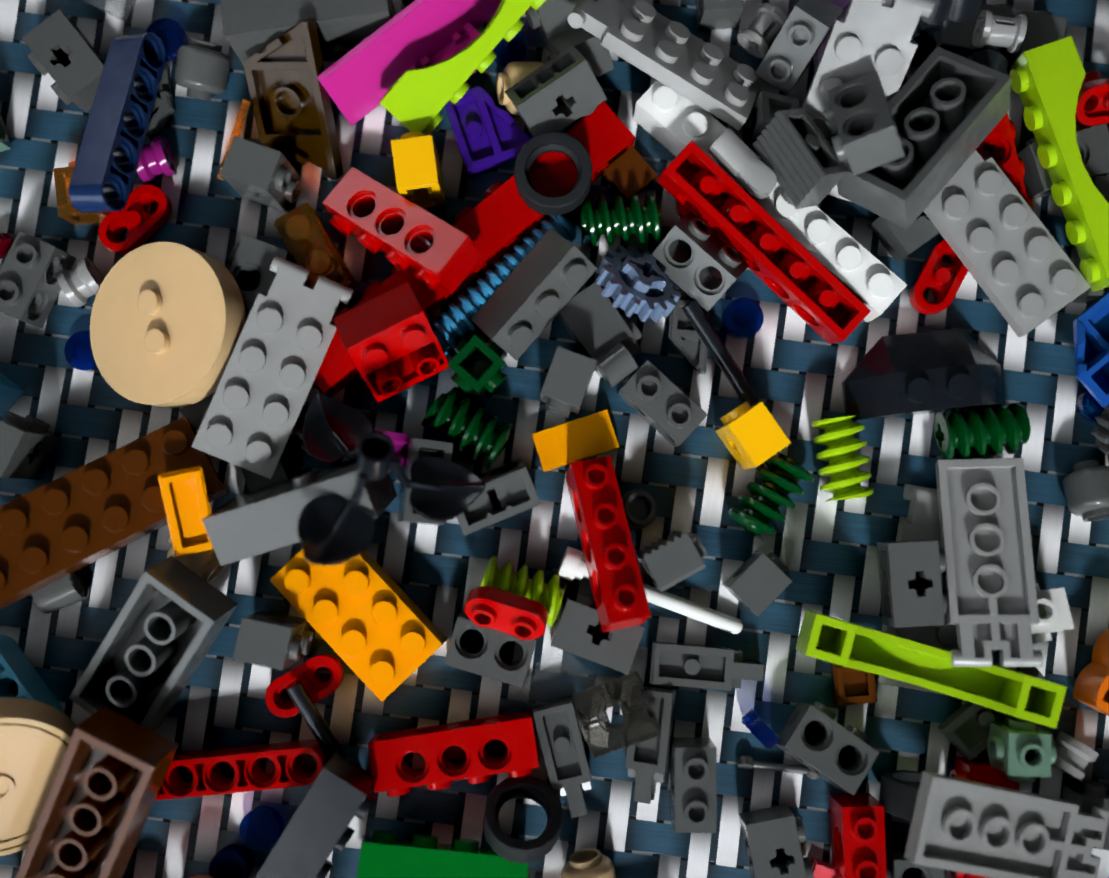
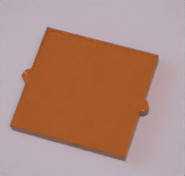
M245 99L240 103L216 178L223 181L224 178L220 175L234 136L240 138L251 103Z

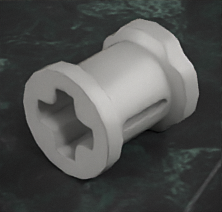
M763 3L757 9L758 16L748 29H742L737 35V40L742 48L756 58L765 57L769 50L768 46L778 35L787 20L784 12L770 3Z
M982 10L973 30L972 45L977 48H982L984 45L1005 47L1007 52L1016 53L1025 38L1027 30L1026 15L1017 14L1014 18L993 15L990 10Z

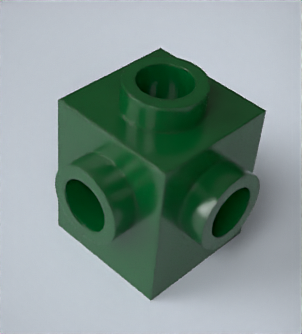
M476 335L470 340L465 337L449 354L453 359L447 365L455 371L451 379L467 394L473 389L479 394H482L486 389L492 393L507 377L503 370L508 365L502 359L506 352L489 337L484 342ZM479 359L487 363V369L482 374H476L472 369L473 363Z

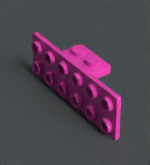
M415 0L405 9L395 14L392 19L378 30L363 39L360 44L342 58L331 64L328 69L318 76V80L348 123L354 125L380 105L379 100L405 70L422 68L446 60L468 46L480 34L476 29L494 16L501 0Z

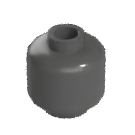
M190 38L189 44L178 47L174 80L179 86L187 88L186 96L211 101L212 94L220 95L226 92L230 58L222 52L221 45Z
M1087 460L1074 464V471L1067 474L1062 480V487L1069 511L1075 516H1081L1084 522L1109 519V466H1100L1098 460Z

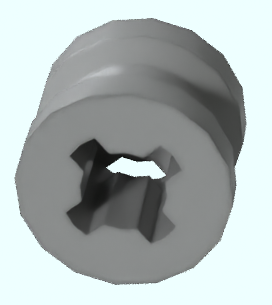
M87 257L79 260L75 268L71 270L62 269L56 273V279L61 290L76 307L85 305L89 297L96 295L104 280L99 269Z
M1059 731L1056 736V761L1052 765L1076 780L1083 782L1087 776L1085 768L1089 762L1096 761L1099 753L1072 736Z

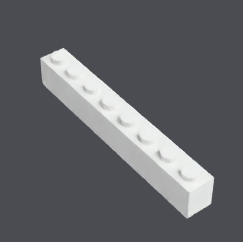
M656 80L636 102L633 120L676 157L693 141L744 189L737 181V178H734L709 152V148L714 141L728 129L708 111ZM751 150L756 155V158L760 159V157L753 150ZM778 182L767 198L762 200L754 199L871 311L863 319L866 323L880 316L907 286L903 280L817 206L796 209L787 203L781 195L782 188Z

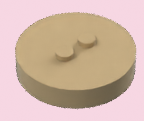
M154 242L132 250L122 257L105 276L92 307L90 342L93 357L101 375L118 394L140 404L178 408L193 405L209 397L216 391L246 323L242 294L228 269L217 259L204 252L173 242Z
M0 697V856L27 849L74 730L77 727L60 710L32 699Z

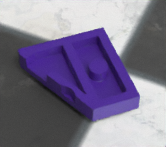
M480 86L468 89L455 105L450 100L445 105L468 176L516 161V157L523 145L532 139L515 124V120L504 109H500L493 102V98Z

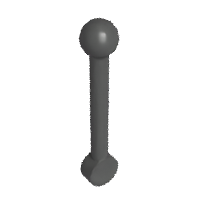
M749 756L738 757V768L740 769L757 768L805 774L812 780L820 777L806 766L754 760Z

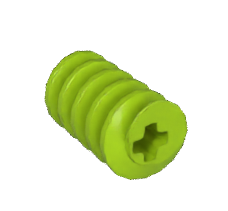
M855 416L828 418L812 422L813 428L824 430L825 432L815 437L814 443L827 447V449L816 454V459L829 463V465L818 470V475L831 478V481L820 486V491L833 494V497L826 501L862 498L874 493L873 488L861 486V482L871 478L872 475L871 472L859 470L858 466L869 461V456L856 453V450L867 445V440L854 438V434L865 429V424L852 422V418Z
M492 555L489 559L481 586L493 587L539 602L548 611V626L550 627L556 622L566 584L563 588L560 587V577L558 574H554L548 583H544V571L541 569L536 572L532 579L529 578L528 565L525 564L517 574H514L513 562L511 560H508L501 569H498L497 556Z

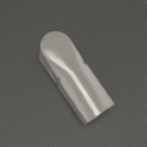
M730 128L721 134L710 146V154L734 178H737V181L752 198L762 200L769 196L777 183L775 173L759 158H756L751 149Z

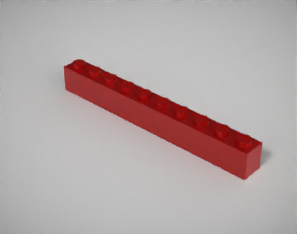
M605 101L597 106L596 110L590 115L580 117L574 121L575 125L566 132L568 135L579 140L590 155L593 167L591 184L602 175L605 168L632 147L635 136ZM553 151L538 156L532 163L529 173L531 184L535 190L546 197L553 198L564 196L571 191L577 182L578 176L576 164L564 153ZM515 175L504 184L498 181L487 189L483 195L485 199L474 208L471 206L464 208L453 219L454 225L452 226L469 235L482 257L452 295L438 286L431 290L415 277L413 270L407 268L403 272L394 266L391 270L393 275L382 284L375 282L367 287L360 296L362 300L351 309L408 282L428 319L501 259L505 253L512 250L515 244H519L524 236H529L533 228L541 226L540 222L543 219L548 220L550 217L549 215L536 212L525 204L519 196ZM345 307L338 311L333 318L351 309L349 307ZM332 319L331 324H332V326H335V327H336V325H335V323H334V321H333V319ZM338 330L333 337L314 381L322 392L330 397H333L360 375L344 347Z

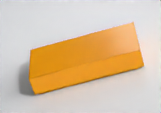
M607 409L531 434L543 472L619 448Z
M201 465L158 473L175 557L214 549L202 521L203 518L211 513Z

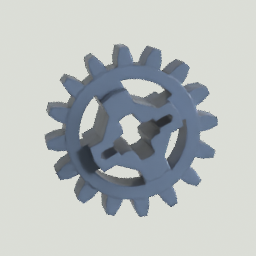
M618 245L615 250L608 249L595 271L599 274L595 280L596 284L605 287L601 295L603 297H612L614 300L612 307H620L625 311L627 317L630 318L633 313L638 314L641 322H645L649 316L654 322H659L662 316L667 318L681 297V294L677 292L679 286L669 278V275L661 271L656 264L657 259L647 250L640 254L633 245H631L628 251L622 245Z

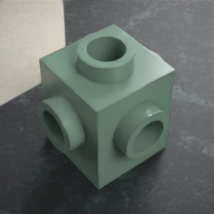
M1008 718V722H990L987 752L991 765L1006 774L1007 779L1015 782L1033 783L1035 782V777L1051 778V764H1054L1056 761V746L1052 739V734L1037 727L1036 723L1021 718Z

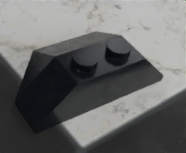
M962 328L882 336L842 382L846 416H855L852 418V421L1006 404L1000 364Z

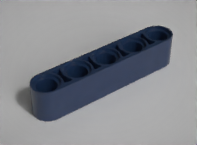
M153 32L117 36L113 38L110 44L69 184L68 193L70 201L79 212L121 211L128 202L166 63L164 43Z

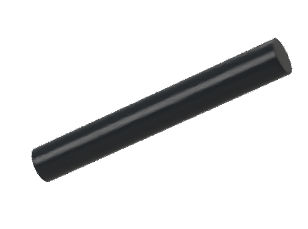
M696 300L683 306L681 309L742 402L747 401L750 406L754 405L759 401V397Z
M296 680L290 683L285 690L328 759L335 752L348 759L301 681Z

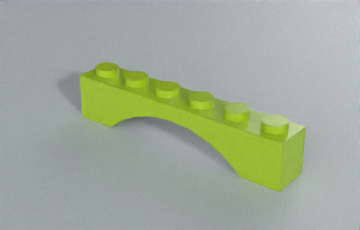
M501 0L496 13L487 26L468 46L446 60L422 68L405 70L379 100V103L409 131H424L429 135L442 121L443 116L439 112L450 100L455 105L468 91L470 86L466 83V80L472 73L478 70L482 74L495 60L497 54L492 50L503 38L510 42L524 26V23L520 20L522 15L530 6L536 11L546 0Z
M1071 35L1024 51L1011 65L1012 70L1009 76H1011V87L1015 93H1019L1024 106L1023 118L1025 125L1030 131H1033L1037 141L1038 160L1041 166L1047 169L1051 179L1052 198L1055 204L1061 207L1067 222L1065 225L1066 236L1069 242L1075 245L1081 260L1079 264L1080 273L1091 286L1092 292L1109 287V203L1093 184L1082 162L1077 143L1075 115L1079 91L1086 73Z
M807 609L795 648L810 657L920 686L1055 729L1057 728L1067 689L1066 686L995 664H992V667H952L950 651Z

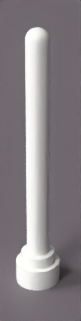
M570 546L566 548L557 572L560 578L571 582L574 579L581 581L582 578L590 580L583 551ZM643 583L649 603L732 634H738L742 631L743 624L738 618L669 592H661L658 588Z

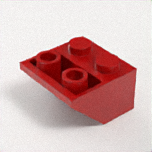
M408 282L333 318L346 351L377 403L449 368L447 365L449 362Z

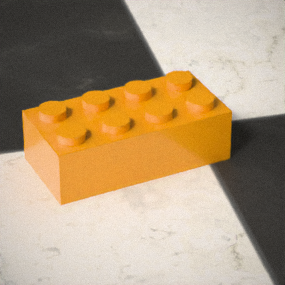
M301 550L269 580L381 702L447 640V637L366 550L350 561L331 566L309 563L304 559L303 551Z

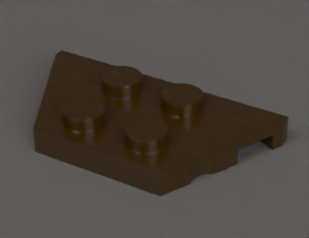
M308 18L268 44L261 51L243 61V67L260 142L274 150L284 151L290 158L303 165L310 162L326 170L325 176L330 179H338L344 172L330 96L318 80V76L325 71L315 18Z

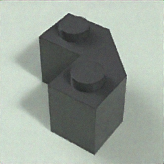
M546 0L536 11L530 6L525 15L533 30L538 29L550 54L547 56L548 61L573 45L587 60L595 77L614 69L609 50L601 46L602 40L581 27L575 29L569 25L568 16L579 0Z

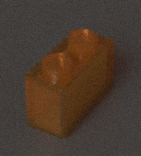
M309 203L302 204L275 220L274 226L278 229V233L282 236V240L286 243V247L290 250L294 261L299 266L310 270L306 282L310 284L311 289H314L320 275L344 286H348L355 281L320 218Z

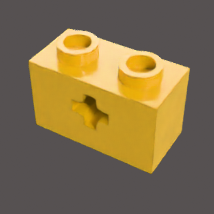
M410 132L403 134L400 137L401 139L391 140L396 185L399 194L423 209L446 206L441 162L432 135L425 136L421 132Z
M747 401L737 406L720 418L724 425L715 431L742 470L759 466L791 443L762 401L750 407Z

